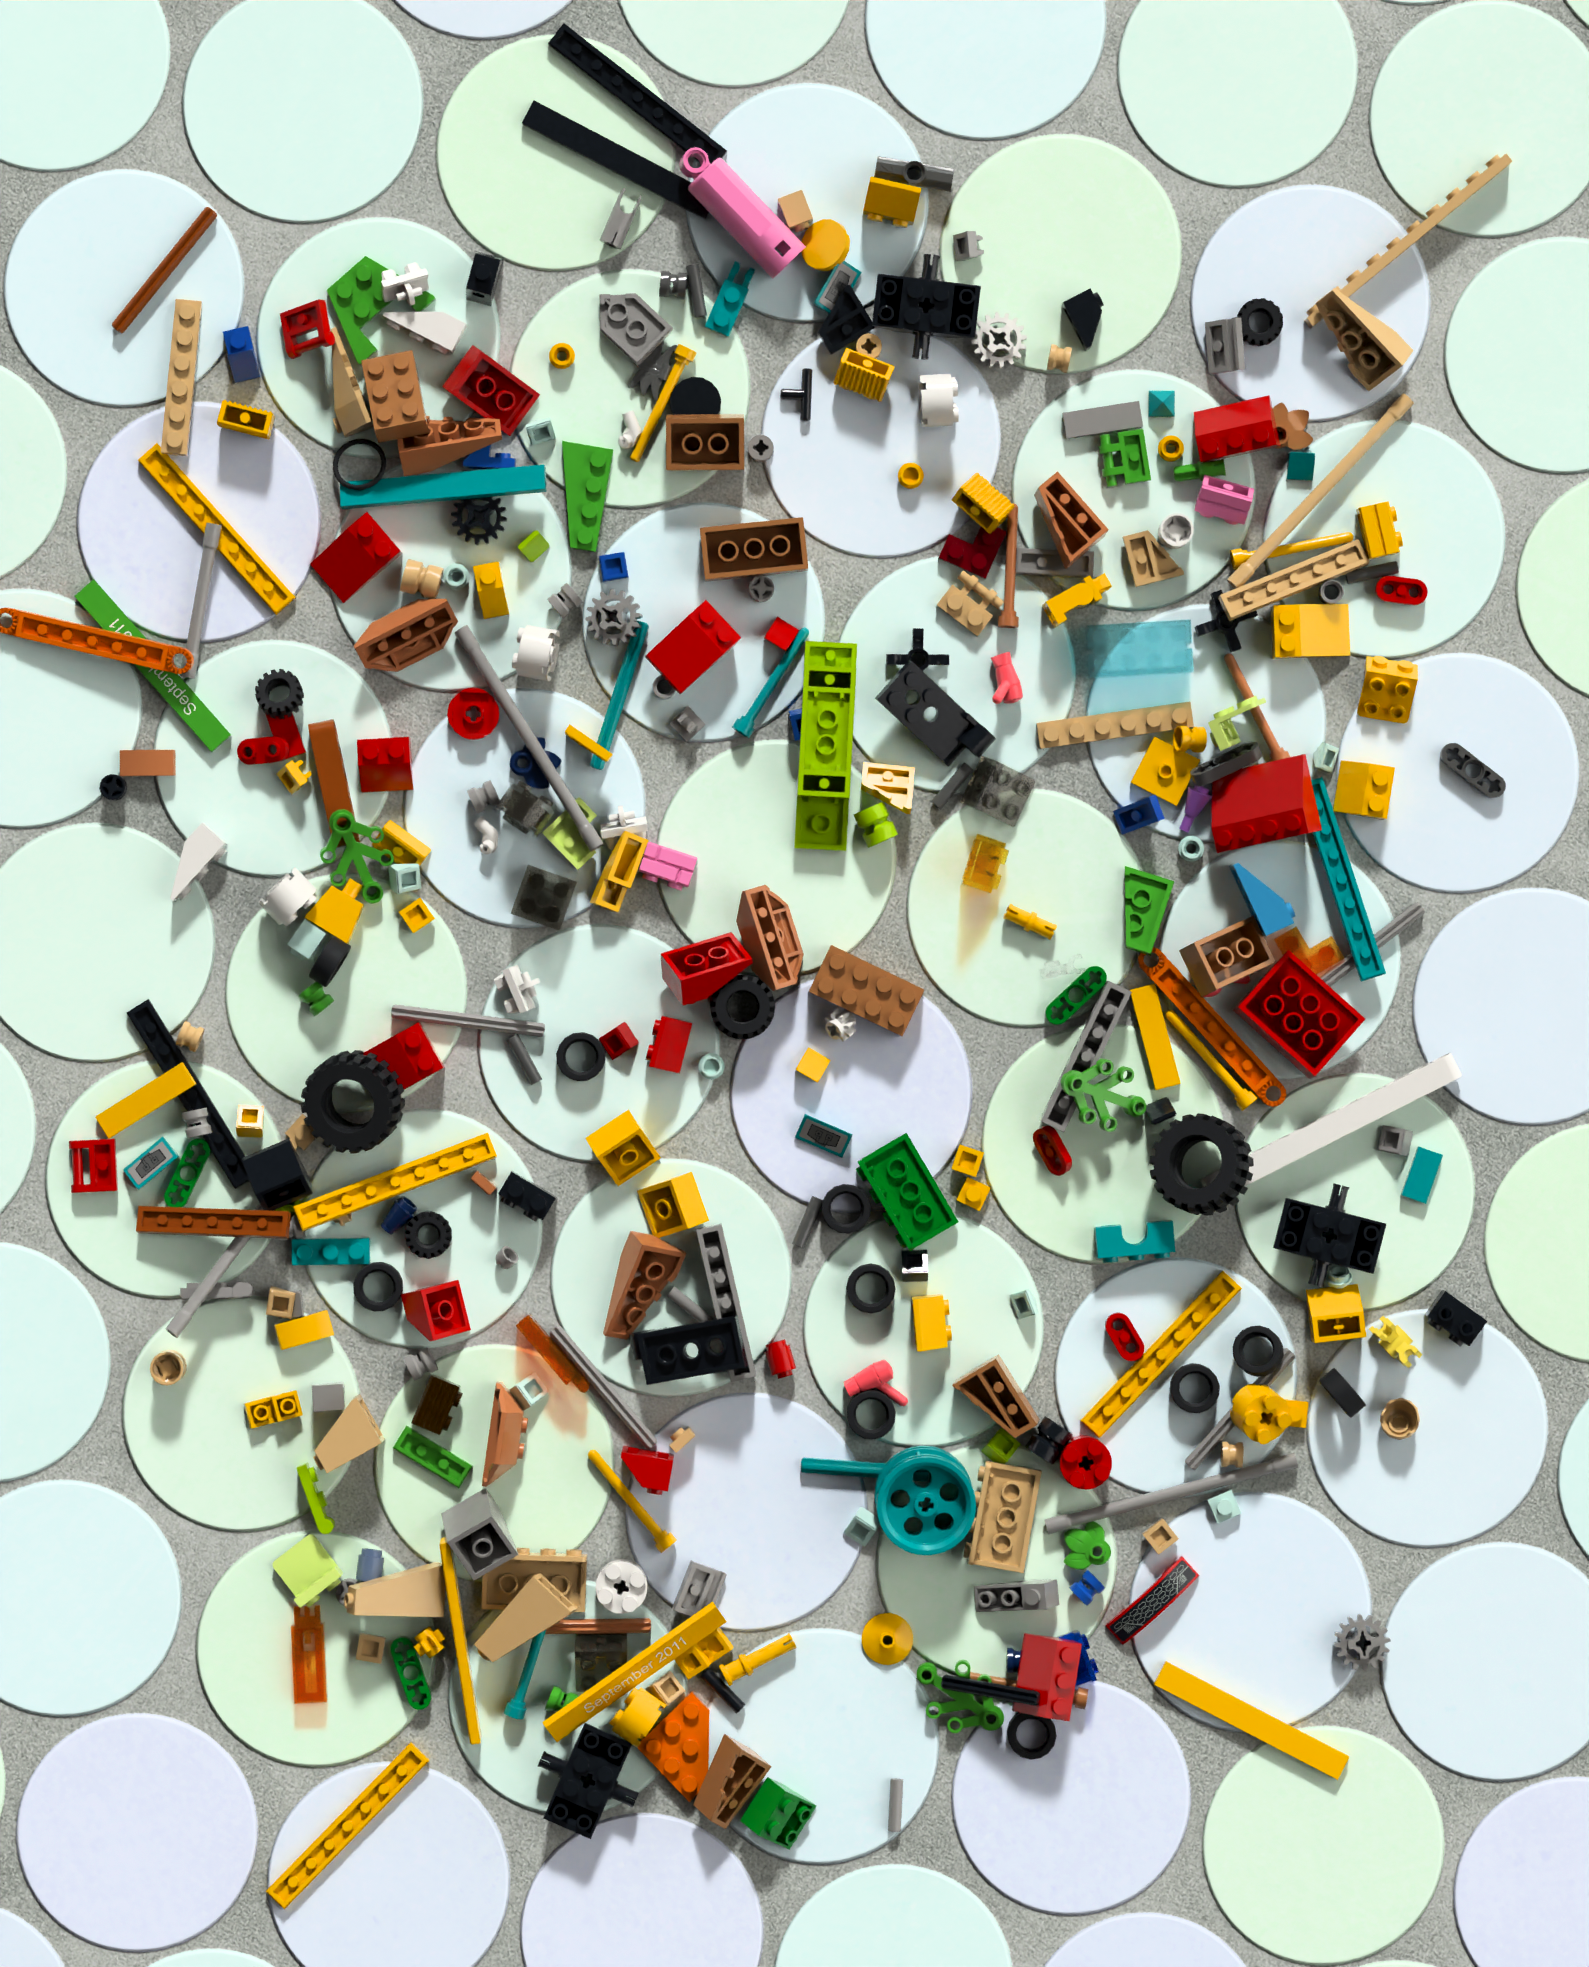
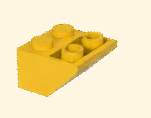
M1351 1284L1340 1289L1326 1287L1306 1290L1312 1342L1320 1343L1366 1337L1364 1312L1358 1284Z

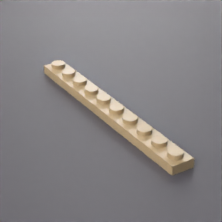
M1507 153L1501 158L1498 154L1485 164L1488 169L1481 174L1478 171L1465 180L1468 183L1461 191L1458 187L1446 196L1448 202L1441 207L1438 204L1425 213L1428 216L1421 224L1418 220L1406 229L1408 235L1402 240L1396 237L1386 246L1388 251L1382 256L1378 253L1366 262L1369 266L1362 273L1356 270L1346 279L1348 284L1340 289L1337 286L1335 289L1349 298L1509 166L1512 159ZM1316 304L1306 312L1308 317L1304 322L1311 329L1323 319Z

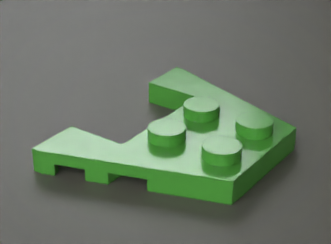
M367 256L362 258L327 289L345 335L360 366L362 365L361 360L369 359L378 351L361 332V329L392 302H384L382 297L381 273L389 269ZM423 291L422 295L414 297L415 304L411 305V307L416 312H422L436 298L429 292Z

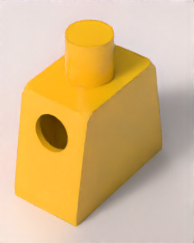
M349 878L342 891L335 886H331L306 914L305 918L345 943H349L364 908V904L355 899L363 886Z

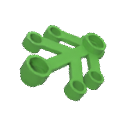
M336 810L329 818V826L332 830L326 847H323L320 851V857L324 863L330 864L336 859L335 850L343 836L346 847L337 869L330 874L331 883L337 887L345 884V875L353 859L363 883L361 892L364 900L372 904L377 903L383 897V890L378 882L373 881L362 855L379 861L383 866L391 865L394 861V856L388 849L378 850L357 842L352 832L369 837V840L373 843H379L384 838L383 830L378 826L368 827L355 822L353 814L348 810ZM339 818L347 820L346 824L342 826L338 825L337 821ZM373 831L380 832V836L376 839L372 838L371 834ZM326 851H331L333 853L332 857L329 859H325L323 857V854ZM383 854L390 855V859L386 862L382 861L381 857ZM336 874L343 876L340 882L333 880ZM375 887V894H368V888Z
M1099 1059L1096 1065L1082 1073L1077 1070L1065 1073L1061 1079V1087L1067 1095L1073 1096L1079 1111V1120L1086 1124L1094 1123L1097 1117L1096 1112L1088 1108L1084 1093L1091 1095L1100 1119V1128L1104 1131L1112 1132L1117 1127V1120L1110 1116L1105 1101L1123 1107L1127 1115L1139 1117L1146 1111V1103L1139 1096L1130 1095L1124 1097L1108 1091V1089L1121 1082L1129 1083L1133 1080L1134 1071L1129 1067H1120L1116 1073L1095 1085L1087 1083L1099 1074L1109 1075L1112 1073L1114 1068L1112 1061ZM1106 1063L1107 1067H1106V1069L1103 1071V1069H1102L1103 1064ZM1127 1071V1077L1124 1079L1123 1074ZM1089 1112L1090 1116L1086 1120L1085 1116ZM1110 1120V1126L1107 1128L1106 1123Z
M959 1660L955 1665L956 1674L959 1677L970 1679V1663L967 1660ZM924 1662L919 1665L917 1669V1679L919 1682L925 1685L933 1684L955 1699L942 1703L930 1702L926 1706V1714L929 1718L935 1719L943 1713L969 1709L977 1715L964 1718L952 1716L947 1723V1728L950 1732L958 1733L962 1728L981 1725L985 1730L994 1731L1002 1726L1004 1714L998 1706L994 1705L993 1698L982 1696L983 1705L974 1700L973 1694L946 1690L941 1687L942 1677L937 1675V1668L934 1664ZM965 1664L968 1669L966 1672H960L958 1666ZM926 1670L932 1674L929 1679H925L922 1676V1673ZM982 1674L977 1678L979 1681L987 1679L992 1683L991 1677L987 1674ZM936 1706L939 1711L936 1714H931L929 1708ZM993 1714L996 1720L988 1722L986 1719L987 1715ZM952 1721H958L960 1723V1726L954 1729L951 1727L950 1723Z

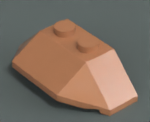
M417 599L372 622L355 643L354 648L365 668L398 672L443 649L458 620L447 599Z
M766 885L742 891L736 922L744 948L753 959V963L750 965L751 970L773 991L797 984V975L801 968L804 953L788 904L770 891V888Z
M499 1381L496 1382L482 1479V1486L485 1487L515 1466L517 1459H523L525 1444L520 1443L521 1433H526L528 1418L523 1417L524 1410L503 1382Z

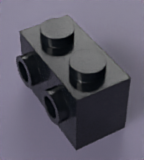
M511 1171L498 1193L502 1196L501 1202L511 1208H514L515 1205L525 1210L523 1215L535 1222L538 1218L541 1220L545 1218L557 1198L514 1171Z
M1444 1290L1439 1293L1424 1314L1429 1318L1427 1322L1439 1332L1442 1328L1450 1333L1448 1338L1460 1347L1463 1343L1470 1346L1487 1323V1320Z

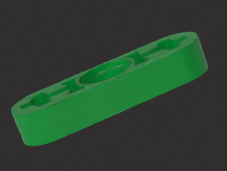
M1099 966L1087 968L1046 1007V1019L1056 1025L1062 1024L1105 985L1107 975L1104 969ZM1091 971L1094 973L1099 971L1101 973L1099 977L1101 982L1099 984L1096 982L1092 983L1089 986L1092 992L1088 994L1086 988L1078 982L1083 979V982L1086 983L1091 978L1089 975ZM1072 988H1079L1083 992V999L1079 1003H1073L1069 999L1068 994ZM1064 997L1066 1003L1074 1008L1069 1012V1009L1066 1007L1061 1013L1063 1015L1062 1019L1057 1017L1052 1019L1051 1015L1053 1012L1051 1008L1053 1006L1055 1008L1061 1007L1064 1003L1059 1000Z
M194 1139L187 1145L164 1195L165 1203L169 1207H183L187 1204L211 1153L210 1146L204 1139ZM202 1143V1149L206 1152L205 1155L200 1154L196 1162H201L200 1167L195 1163L186 1162L187 1156L192 1159L195 1154L192 1146H198ZM185 1166H190L195 1171V1177L191 1181H185L181 1178L180 1172ZM177 1180L182 1185L190 1186L188 1191L183 1188L180 1194L183 1197V1201H177L174 1204L172 1203L173 1198L170 1196V1193L177 1192L179 1185L174 1184Z
M397 1637L391 1644V1654L407 1700L414 1709H424L430 1704L432 1694L417 1651L414 1649V1643L409 1637ZM398 1642L409 1645L410 1648L406 1651L407 1657L409 1659L413 1656L415 1661L410 1660L400 1665L399 1661H403L404 1657L402 1652H396V1648L399 1646ZM407 1666H415L418 1669L419 1675L416 1679L408 1680L404 1676V1669ZM422 1680L423 1685H419L418 1688L421 1694L426 1693L427 1695L423 1700V1704L413 1700L416 1691L414 1687L409 1690L408 1685H415Z

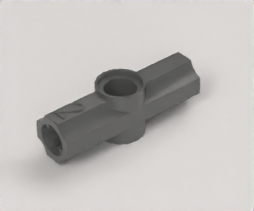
M878 156L874 177L915 187L951 192L954 169L922 164L918 161H904ZM911 168H916L921 172V177L918 180H911L907 176V171Z

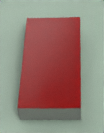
M291 712L292 716L289 718L287 715H284V719H279L278 716L274 719L268 714L266 717L272 735L283 737L289 744V754L286 759L307 753L293 712Z

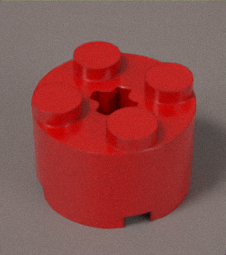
M1080 1435L1070 1439L1066 1446H1063L1059 1455L1058 1462L1062 1475L1069 1484L1079 1489L1087 1490L1100 1486L1108 1479L1112 1469V1458L1107 1447L1100 1440L1088 1435ZM1083 1456H1086L1088 1460L1092 1459V1462L1088 1464L1089 1467L1086 1469L1078 1464L1082 1462Z

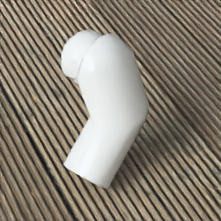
M634 410L622 414L626 429L622 436L619 437L618 444L624 449L634 447L641 435V428Z
M481 816L473 825L482 833L480 851L485 855L494 853L498 847L499 833Z

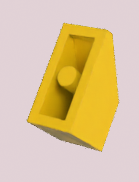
M493 562L473 566L484 619L509 615L500 563Z

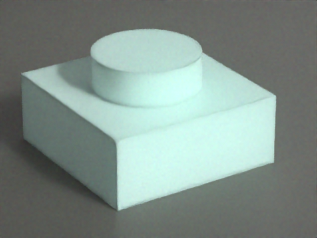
M1231 1489L1207 1499L1218 1524L1242 1514Z

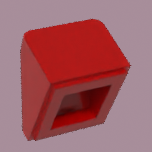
M777 616L764 639L786 652L799 630Z
M623 1022L599 1038L612 1060L639 1043L626 1022Z

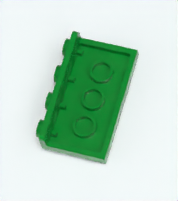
M907 1133L857 1161L860 1165L856 1168L863 1182L868 1180L873 1188L869 1193L875 1203L881 1202L886 1210L882 1213L889 1227L895 1225L899 1234L895 1235L902 1249L908 1247L909 1251H912L917 1246L959 1222Z

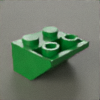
M767 1777L740 1821L758 1836L790 1850L817 1805L784 1784Z

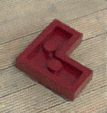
M980 527L973 544L949 534L938 559L986 579L1007 531L997 527L989 534Z

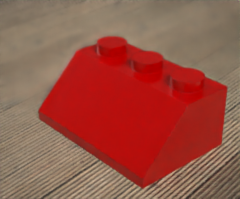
M1270 395L1194 412L1195 437L1201 462L1221 460L1280 446Z
M623 1446L621 1452L622 1460L640 1485L647 1488V1493L662 1495L663 1491L668 1492L674 1454Z
M1024 1633L1015 1687L1039 1692L1040 1701L1037 1706L1013 1702L1012 1711L1043 1718L1070 1721L1082 1644L1074 1640Z

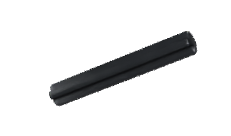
M944 1675L942 1677L941 1687L946 1690L1037 1706L1040 1701V1693L1034 1690L951 1675Z

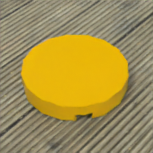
M822 219L813 223L806 230L802 238V243L806 246L801 251L802 257L809 266L819 271H830L837 264L840 265L845 260L850 247V238L844 226L831 219Z

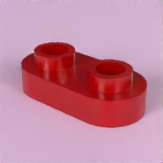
M1385 576L1375 586L1377 597L1381 601L1389 603L1419 605L1426 599L1428 594L1425 583L1412 578ZM1385 585L1392 587L1391 594L1384 592L1383 588ZM1411 588L1417 589V597H1411L1409 595V590Z
M280 736L245 739L237 748V755L240 761L247 765L280 762L286 759L289 754V744ZM272 745H275L277 748L275 754L271 752ZM248 747L252 749L251 756H248L246 753Z
M1044 1125L1037 1129L1033 1134V1142L1048 1170L1056 1176H1061L1068 1172L1072 1167V1159L1058 1132L1049 1125Z
M1120 1312L1109 1315L1105 1321V1329L1121 1357L1127 1361H1136L1141 1358L1144 1353V1343L1130 1319ZM1117 1320L1123 1324L1120 1330L1113 1328V1323ZM1134 1343L1136 1346L1135 1351L1128 1352L1126 1350L1127 1344Z

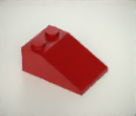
M474 345L471 346L442 386L484 418L500 419L501 430L511 436L540 396L538 392Z
M366 512L335 539L310 565L338 598L345 603L403 553L371 515Z
M705 600L658 643L645 658L679 694H682L730 651L741 637L712 605Z
M732 932L660 954L662 979L683 1006L707 999L753 963L751 956Z
M420 1022L364 1052V1055L369 1053L377 1055L376 1061L378 1062L385 1060L390 1064L387 1069L391 1073L396 1071L399 1076L396 1079L397 1085L402 1084L404 1090L445 1068Z

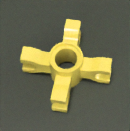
M1382 1316L1380 1320L1384 1324L1383 1327L1378 1330L1372 1326L1369 1330L1377 1338L1381 1339L1378 1343L1393 1359L1397 1358L1399 1362L1409 1369L1412 1364L1408 1361V1357L1413 1354L1420 1358L1422 1356L1421 1352L1411 1345L1413 1340L1398 1325L1395 1326L1388 1318Z

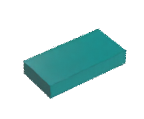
M1418 1146L1401 1195L1426 1204L1443 1155Z

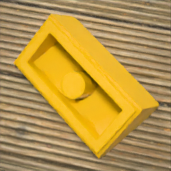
M391 820L382 828L384 833L383 840L379 843H372V846L378 850H390L394 856V862L397 864H419L420 867L431 852L428 846Z

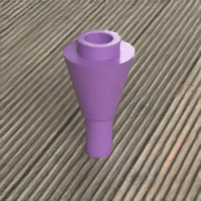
M1195 785L1194 788L1188 787L1185 816L1179 829L1189 832L1194 818L1199 815L1212 798L1208 794L1209 789Z

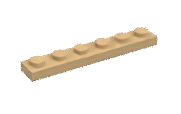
M175 300L161 454L188 456L202 301Z
M1357 539L1221 594L1218 599L1228 620L1231 621L1364 567L1370 561L1360 540Z
M1189 701L1036 723L1039 747L1044 749L1175 730L1177 726L1192 728L1194 723L1191 702Z

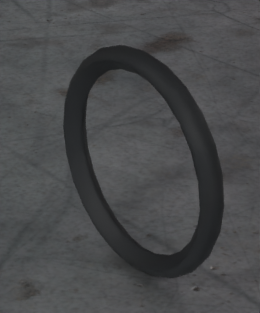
M354 439L345 443L337 451L333 460L334 476L342 486L351 490H365L374 486L381 480L386 470L384 451L377 443L368 439ZM356 444H366L373 447L381 458L379 473L372 481L363 485H354L346 482L338 470V462L342 453L347 448Z

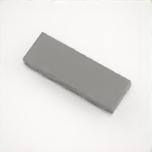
M1139 401L1062 413L1066 439L1143 427Z
M1017 548L1016 575L1082 578L1090 575L1093 578L1094 551H1087L1065 569L1058 550Z

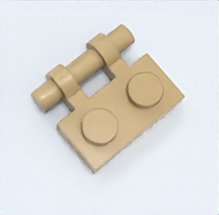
M963 570L957 579L963 582L965 586L959 590L952 584L936 606L978 637L993 617L985 609L989 604L999 609L1004 601L997 596L998 593L993 589L989 590L978 582L979 578L975 575L970 576ZM971 589L983 598L980 604L967 596Z

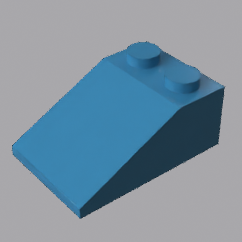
M1239 863L1229 866L1251 916L1254 915L1263 936L1272 934L1294 923L1292 918L1296 915L1289 902L1285 903L1279 895Z

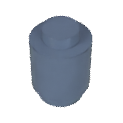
M362 1548L361 1554L358 1555L356 1580H360L361 1583L382 1577L384 1564L382 1550Z

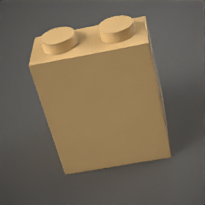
M360 1394L351 1400L314 1450L316 1453L313 1457L315 1463L320 1470L325 1469L326 1473L369 1451L385 1440Z

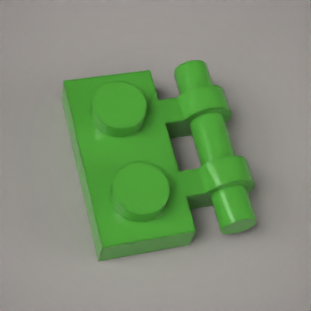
M1143 429L1118 432V443L1111 444L1110 434L1099 436L1101 446H1098L1099 454H1102L1104 463L1102 474L1103 477H1106L1107 487L1117 486L1116 476L1122 474L1125 484L1151 481ZM1120 451L1122 466L1114 467L1112 453Z

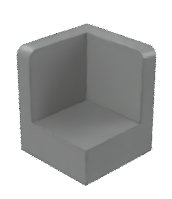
M344 1382L313 1384V1411L343 1410L345 1408Z

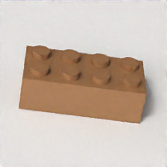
M803 517L700 528L705 582L805 572L809 569Z
M830 945L808 992L903 1036L923 995L924 989Z

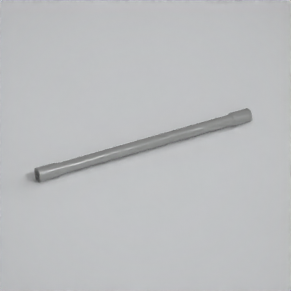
M466 625L458 629L454 634L464 650L470 655L578 828L579 834L590 852L598 849L604 844L593 825L585 817L482 652L470 628Z
M1291 1453L1263 1463L1076 1513L1059 1515L1044 1519L1049 1535L1077 1525L1272 1473L1298 1468L1295 1454Z

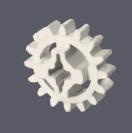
M996 311L992 319L986 314L985 323L982 321L977 322L980 328L975 333L977 339L971 341V345L978 346L974 354L981 353L983 356L980 362L983 363L989 360V367L991 368L995 362L999 364L1000 369L1003 368L1006 361L1012 366L1014 364L1013 357L1019 360L1022 357L1018 351L1026 350L1027 346L1022 344L1021 341L1027 340V335H1021L1020 333L1025 327L1024 325L1017 327V317L1012 321L1009 320L1008 312L1005 313L1004 317H1000L999 312ZM995 323L1005 324L1003 328H994L990 325ZM1012 331L1016 335V346L1010 342ZM982 334L988 338L986 349H984L982 344ZM1002 334L1005 337L1003 340L1005 344L999 343L995 345V338L993 336L999 337ZM1004 351L1008 354L1003 357L993 356L995 352Z

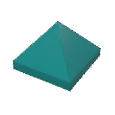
M1149 391V417H1175V391Z

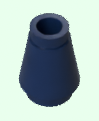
M405 1196L395 1199L381 1223V1227L392 1235L415 1216L416 1205Z

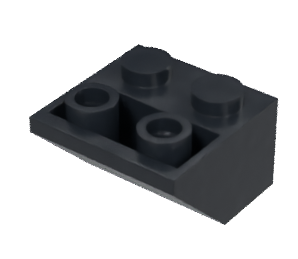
M289 1138L241 1158L253 1191L263 1210L274 1211L313 1194L309 1175Z

